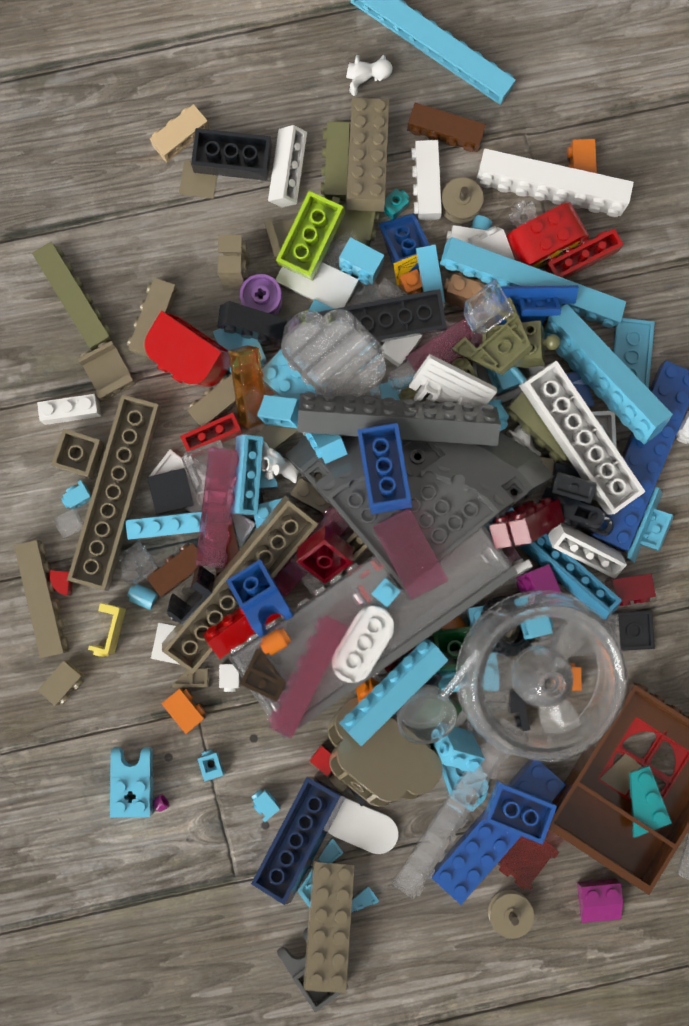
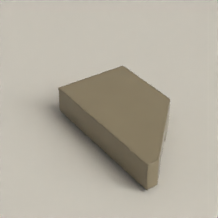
M198 668L194 673L186 670L172 685V688L209 687V668Z

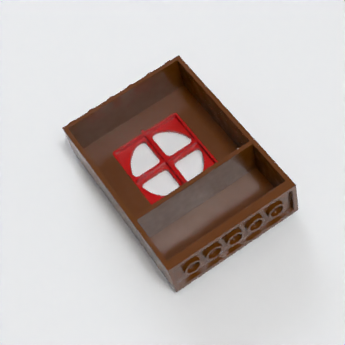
M633 682L632 684L625 683L564 782L566 786L553 799L552 802L557 808L549 830L650 895L689 831V716L682 715V710L676 706L665 704V699L659 695L647 693L648 688ZM640 732H653L656 735V739L644 758H639L623 747V742L630 736ZM663 741H667L671 745L674 753L675 766L671 776H667L651 765V760ZM616 754H627L636 760L641 767L650 766L652 774L664 781L665 787L660 791L671 824L652 830L631 816L632 799L627 797L630 793V788L626 795L600 779L613 766ZM633 822L647 830L648 833L634 838L632 834Z

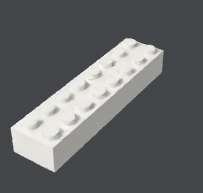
M484 149L476 183L482 188H496L504 193L508 191L514 192L522 197L532 196L536 200H549L557 205L571 202L575 209L585 208L593 213H607L611 217L622 215L630 202L634 183L633 181Z
M557 360L519 385L581 478L597 483L594 497L606 514H615L645 492Z

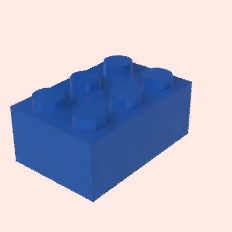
M497 780L483 819L490 824L543 845L557 806L553 802Z

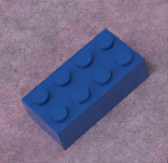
M398 423L357 430L371 514L412 508Z

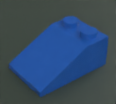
M414 213L379 224L393 268V263L416 255V248L430 246ZM418 263L409 272L416 269L420 272Z

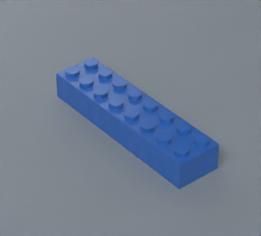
M534 756L528 760L508 783V785L550 802L566 786ZM486 809L430 872L431 878L460 905L521 837L518 834L486 822L483 819Z

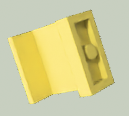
M100 603L98 611L113 614L106 646L93 645L89 646L88 650L94 651L93 655L105 657L109 656V654H114L116 651L126 608Z

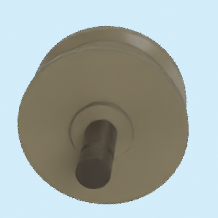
M456 178L450 181L445 186L441 198V210L444 216L456 224H466L473 221L475 216L479 215L484 197L481 187L469 178Z
M507 889L493 896L488 906V917L498 934L505 938L515 939L524 936L531 929L534 921V911L522 893Z

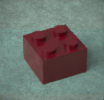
M325 525L298 546L296 562L326 584L353 563L354 548Z
M652 573L605 581V586L622 600L619 606L631 605V601H634V604L651 602L650 598L656 597Z

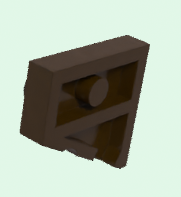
M256 648L240 685L277 702L286 682L263 652Z

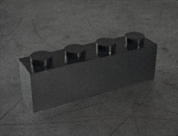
M232 301L220 305L217 328L224 329V332L230 334L237 333L246 339L253 338L262 344L270 343L279 349L291 345L287 319Z

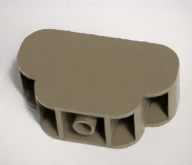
M358 698L349 700L337 711L328 725V736L335 746L329 759L330 768L338 779L374 806L383 807L400 798L405 800L417 799L430 792L436 786L443 771L439 756L430 749L431 746L427 742L417 739L413 731L402 727L395 717L392 716L360 746L339 724L359 704Z

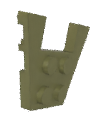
M510 297L496 308L497 312L507 323L478 348L464 337L452 347L453 351L501 375L505 374L531 351L533 347Z

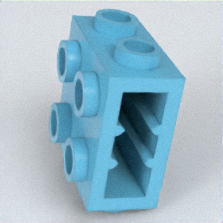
M441 722L430 736L441 758V762L446 766L475 772L485 759L475 737L469 730Z

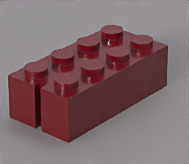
M551 497L540 499L537 503H534L533 500L523 502L521 506L513 508V511L504 513L505 516L496 518V522L489 525L495 549L513 546V539L515 545L532 543L565 520L559 499L551 500Z

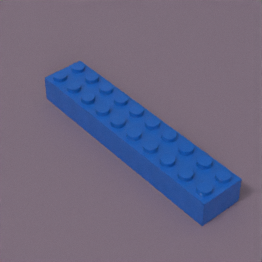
M667 360L660 364L650 391L673 415L661 433L645 445L640 440H637L633 432H631L622 454V458L645 492L615 514L605 513V516H608L614 523L613 531L608 536H601L592 532L588 535L622 552L628 551L689 406V370ZM603 522L599 529H605L607 527V522Z

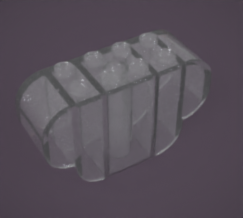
M335 309L322 316L314 311H302L287 322L282 337V354L288 361L289 367L294 371L297 370L301 374L302 380L315 388L314 390L317 395L330 393L335 396L353 395L360 398L372 396L375 399H381L380 381L386 372L384 349L352 313L343 309Z

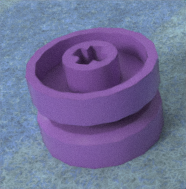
M256 274L246 279L240 288L242 305L275 316L279 314L283 298L280 286L273 277L266 274Z

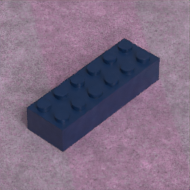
M306 777L251 885L283 905L291 903L346 796L314 777Z

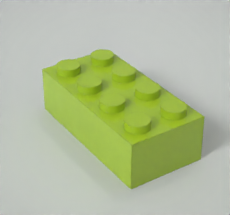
M308 191L276 259L278 265L313 281L346 213L344 207Z

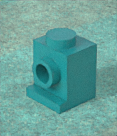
M396 188L385 198L384 213L391 220L396 219L409 207L408 194L404 190L399 191Z

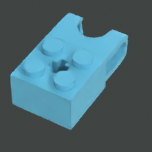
M113 747L111 750L110 818L150 817L153 814L154 774L153 749L151 747H144L141 750L139 762L135 765L129 764L125 760L122 748ZM131 791L133 792L132 795H136L133 800L128 796Z

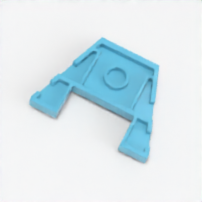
M333 838L328 842L316 862L332 863L343 854V851ZM312 868L297 890L308 907H310ZM369 886L352 898L351 912L379 902Z

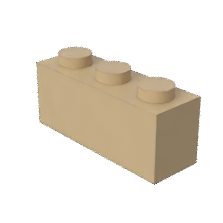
M193 104L191 107L183 109L177 118L168 121L162 130L154 132L150 141L167 163L194 141L196 128L210 129L207 119Z

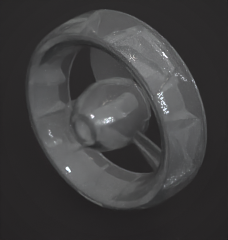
M534 590L518 593L505 598L489 608L479 617L467 633L461 645L456 664L455 680L458 700L474 730L487 743L504 754H512L535 761H562L589 750L590 746L604 736L622 711L628 690V672L617 634L611 625L598 611L574 596L551 590ZM545 617L565 620L559 628L551 647L547 645L530 646L521 651L515 659L492 652L497 643L509 631L524 622ZM589 639L597 657L598 679L590 702L583 712L578 715L574 707L567 700L572 691L574 679L573 669L568 658L575 654ZM513 688L527 704L539 708V718L545 733L521 732L503 724L492 713L484 690L497 692Z

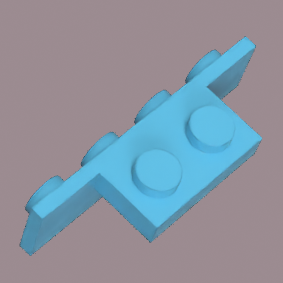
M655 487L654 492H652L647 510L645 509L640 527L637 528L634 542L627 551V558L633 563L636 561L641 546L660 552L674 518L672 514L657 510L663 494L658 487Z

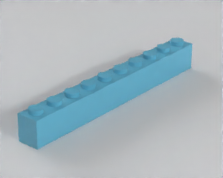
M351 0V3L499 105L503 103L513 89L516 80L510 73L502 71L494 62H489L483 58L481 53L470 49L465 42L455 39L449 31L439 28L434 21L423 17L418 10L410 8L405 1Z
M451 237L445 244L440 264L448 270H457L463 272L467 277H476L484 283L496 284L500 289L501 286L578 285L576 304H568L577 315L585 317L588 321L600 322L603 326L609 328L621 323L626 304L624 300Z

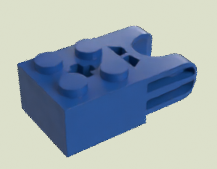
M261 559L226 580L240 608L259 638L268 633L265 624L271 615L281 614L286 621L294 617L275 580Z

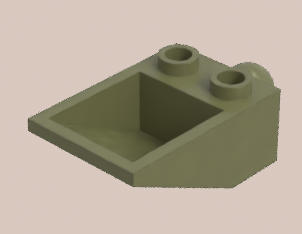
M541 321L523 322V327L533 347V351L528 352L512 367L545 366V347L549 350H556L560 346V338L555 334H551L544 339V328ZM503 325L482 327V343Z

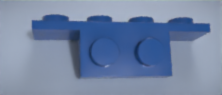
M578 285L501 286L499 305L510 297L514 305H519L521 316H560V304H576L579 287Z

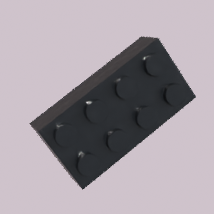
M196 128L191 160L193 172L268 181L272 149L271 136Z

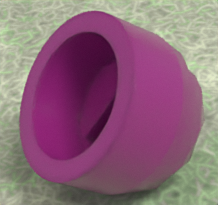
M160 794L153 800L152 806L154 810L161 812L169 808L170 804L167 798Z

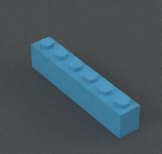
M547 534L532 543L518 545L541 567L549 564L555 579L604 622L619 607L622 600L577 560L553 548Z

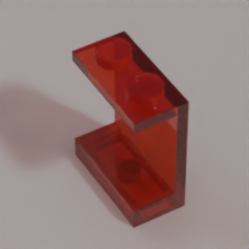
M521 836L498 862L499 870L507 877L509 875L513 876L516 879L514 882L522 889L527 887L531 891L533 880L551 856L555 859L559 851L546 840H544L542 845Z

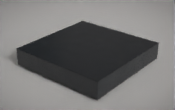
M185 468L147 477L156 515L194 506Z
M652 610L614 612L612 614L615 651L655 649Z

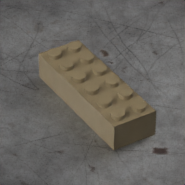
M352 98L346 210L384 212L389 99Z
M313 862L303 986L307 991L346 993L355 865Z

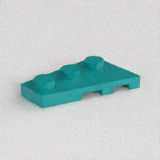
M646 765L629 772L630 797L632 798L631 816L652 830L671 824L650 766ZM633 822L632 834L634 838L648 833L647 830Z

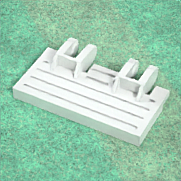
M431 354L426 358L409 384V388L415 391L422 385L414 397V401L418 402L428 392L430 394L426 400L433 402L453 403L455 401L454 404L463 405L464 403H471L483 406L488 404L497 393V387Z

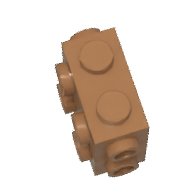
M461 273L453 274L451 279L447 278L443 290L445 302L464 309L470 306L474 312L481 310V308L485 309L491 294L488 292L489 286L478 279L475 281L468 279L467 276Z

